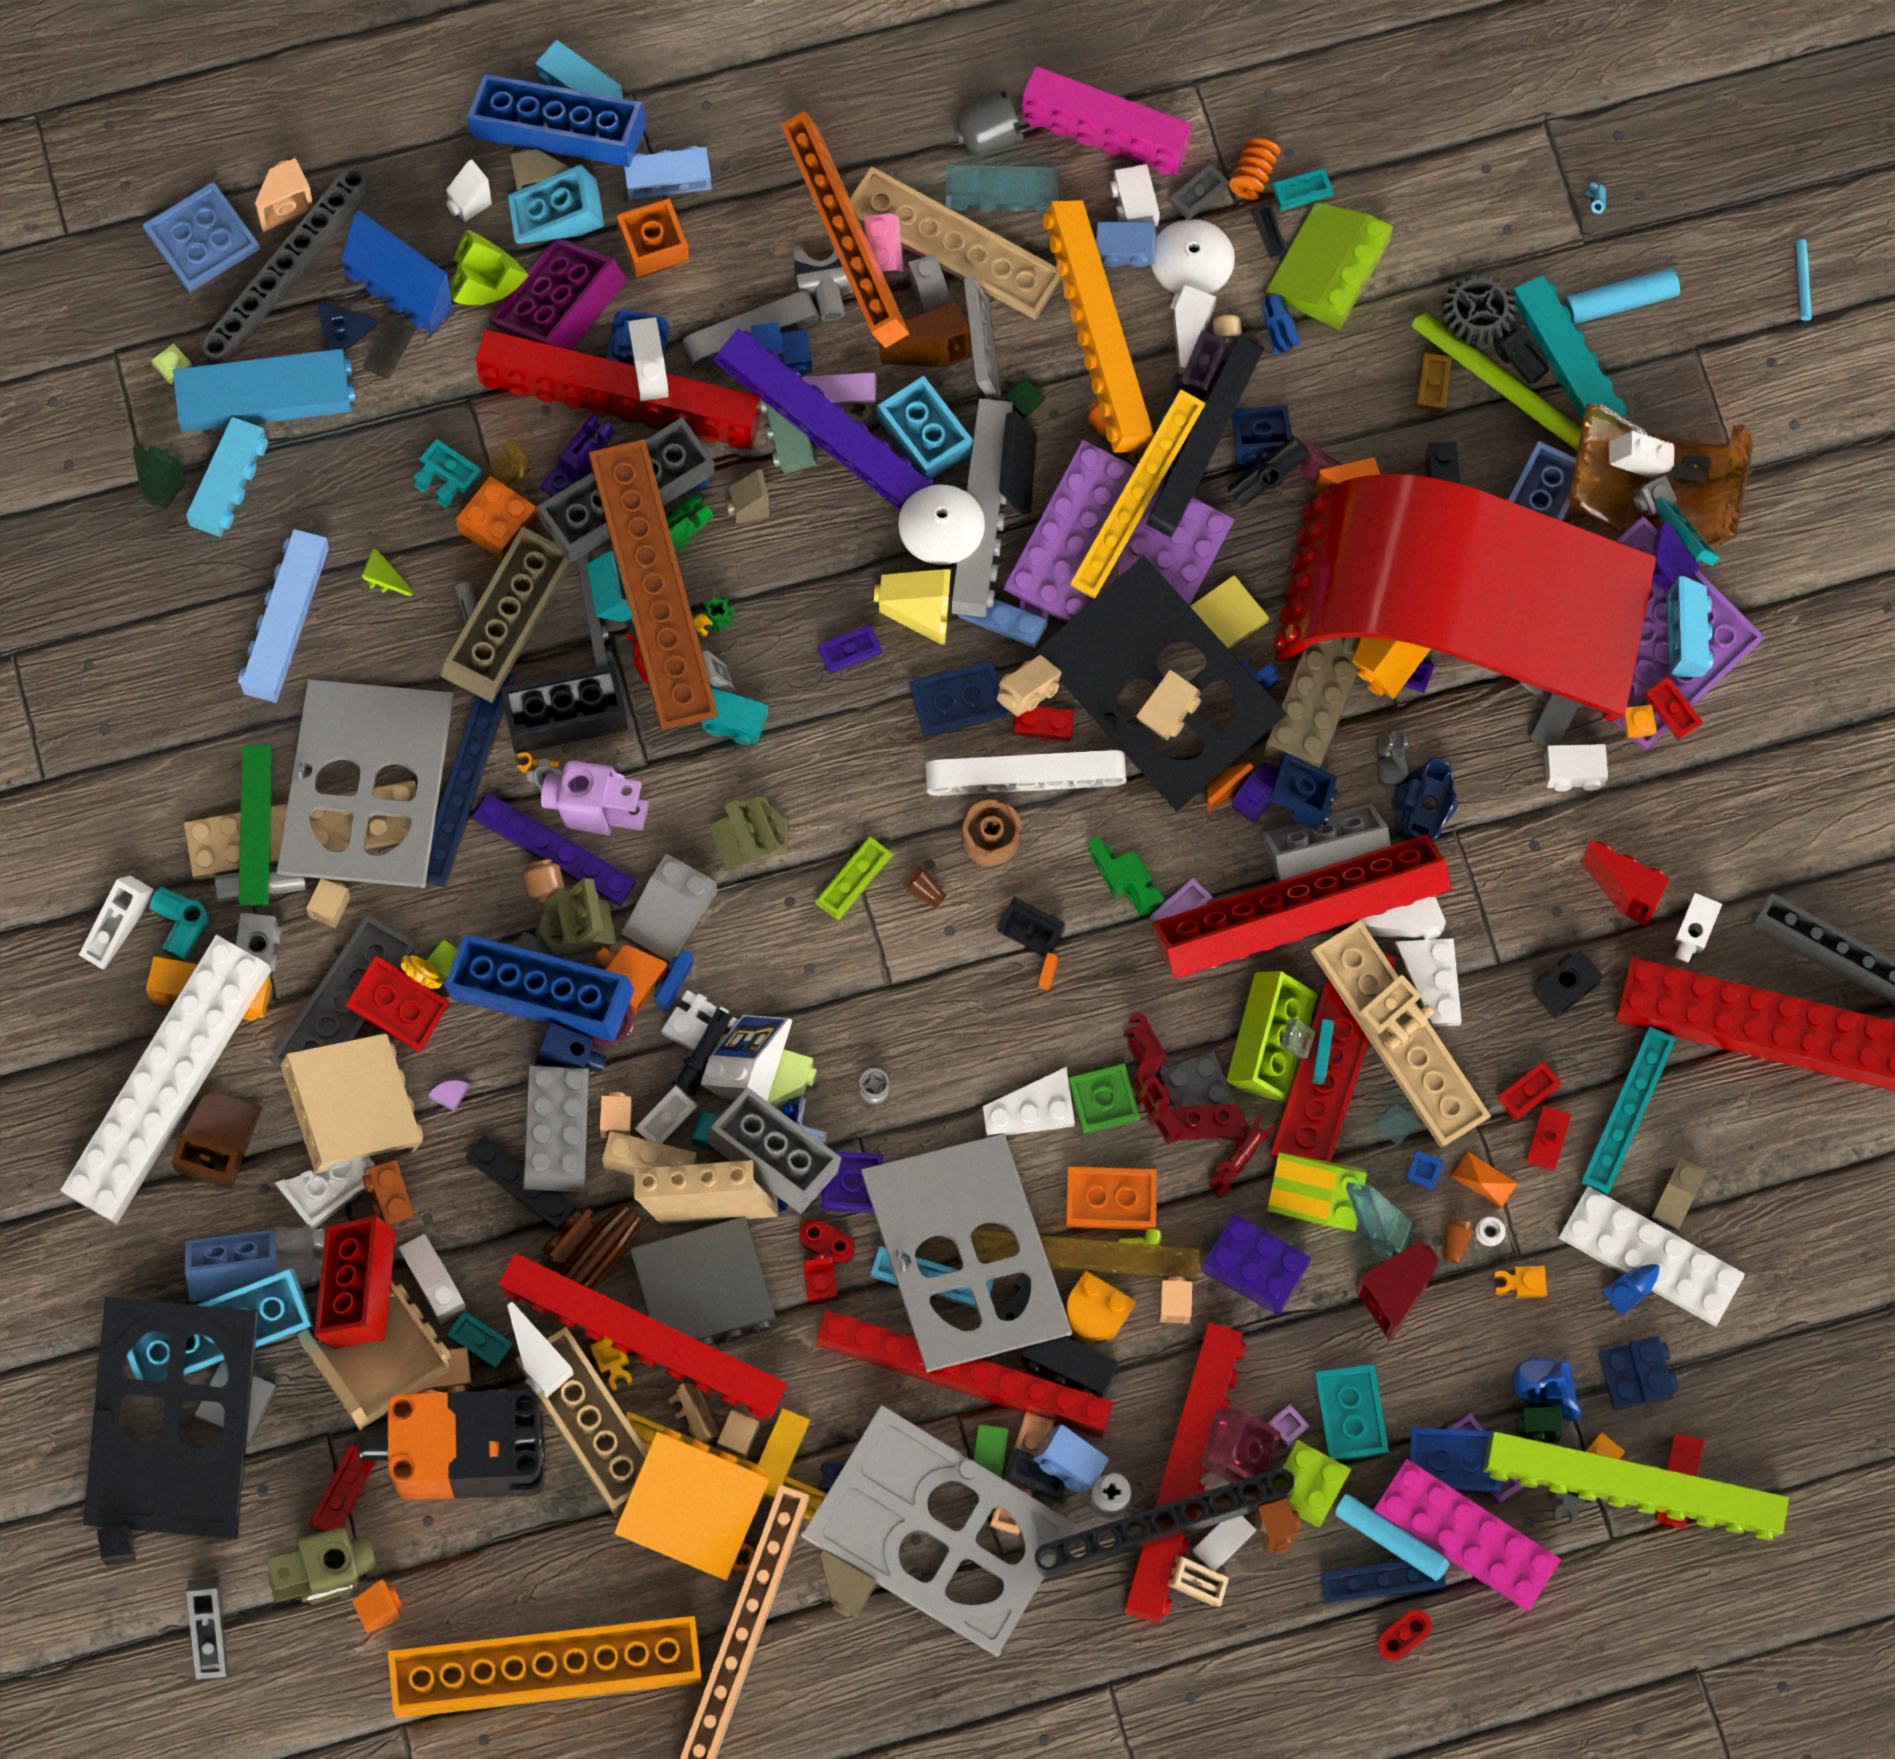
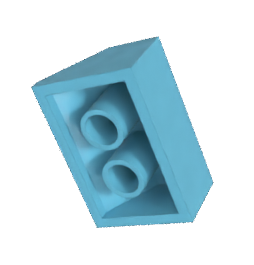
M1679 576L1666 594L1669 676L1703 677L1713 665V652L1709 651L1708 641L1712 638V624L1708 623L1707 615L1711 611V597L1707 596V586L1685 576Z

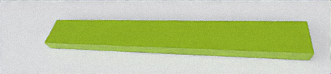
M1426 312L1415 318L1411 325L1412 328L1584 457L1591 459L1600 453L1604 447L1602 443L1470 344H1465L1462 338L1457 339L1454 332H1449L1447 327Z

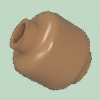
M551 859L528 864L529 868L524 871L523 877L527 895L530 898H539V902L544 903L556 891L564 890L562 872L558 864L552 863Z

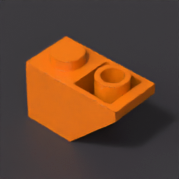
M384 1579L376 1582L352 1600L367 1634L401 1618L398 1609L402 1608L400 1599L394 1586L387 1587Z

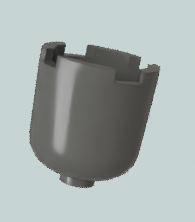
M1005 89L971 102L962 107L958 112V127L954 129L959 145L965 143L968 150L973 154H986L1024 140L1022 132H1019L1016 123L1018 119L1009 97H1006Z

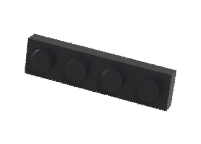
M486 1135L480 1139L466 1156V1160L557 1231L562 1228L560 1226L567 1217L577 1210V1206L558 1191L523 1190L524 1165Z

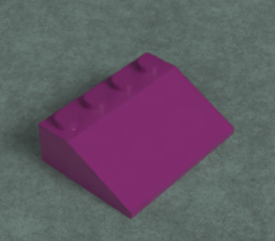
M554 239L528 270L526 280L513 293L507 296L491 316L489 322L510 336L573 350L628 280L613 258L563 239Z

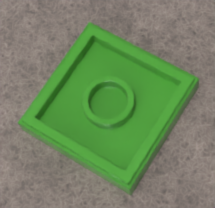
M1125 1063L1068 1077L1071 1095L1083 1135L1140 1121L1139 1111Z

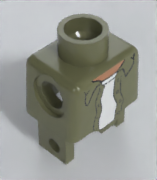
M343 1528L297 1539V1551L267 1559L270 1571L267 1572L275 1603L301 1596L302 1602H310L313 1605L347 1595L357 1590L359 1575L377 1571L369 1537L364 1536L350 1540L347 1531ZM330 1563H338L342 1567L339 1569H330L327 1567V1565ZM289 1586H290V1588H289V1590H288L287 1592H280V1591H279V1589L286 1588V1587H289Z

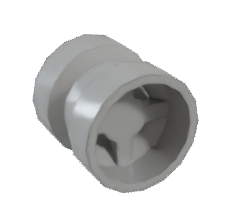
M870 1068L860 1077V1095L866 1103L879 1104L888 1096L889 1079L887 1074L878 1068Z

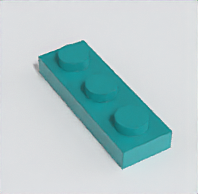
M1659 497L1654 503L1659 513L1658 519L1663 524L1667 521L1670 523L1697 563L1703 561L1713 566L1720 557L1677 505Z

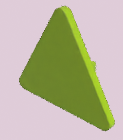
M373 549L361 575L368 582L370 589H373L377 584L382 593L391 589L407 596H412L414 591L382 554L377 549Z

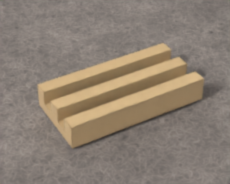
M1176 1556L1174 1563H1177L1176 1568L1171 1570L1173 1579L1168 1581L1167 1586L1214 1607H1221L1229 1578L1182 1556ZM1184 1568L1219 1582V1587L1183 1572ZM1181 1579L1188 1581L1196 1586H1199L1205 1590H1208L1216 1594V1597H1213L1205 1592H1202L1180 1581Z

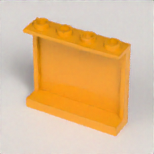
M665 1427L663 1432L657 1430L614 1534L727 1581L770 1477L764 1475L766 1469L758 1465L749 1463L748 1467L736 1463L738 1457L721 1451L720 1455L709 1452L710 1446L693 1439L690 1444L680 1439L682 1434Z

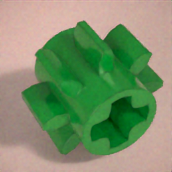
M713 595V600L709 601V603L702 602V608L706 612H701L699 615H706L713 623L712 625H706V630L714 628L718 629L719 633H722V628L726 625L732 627L733 621L729 616L735 615V607L728 608L729 602L727 597L722 600L717 599Z

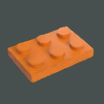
M1068 1167L1066 1227L1156 1229L1157 1169Z

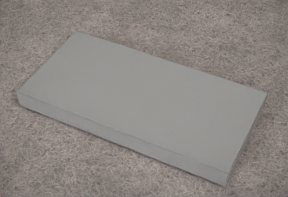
M974 277L965 278L964 285L976 382L989 400L1000 401L1001 394L989 298Z

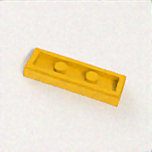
M782 1408L758 1463V1466L766 1469L764 1475L770 1477L762 1497L772 1501L775 1500L779 1486H783L805 1436L810 1419Z

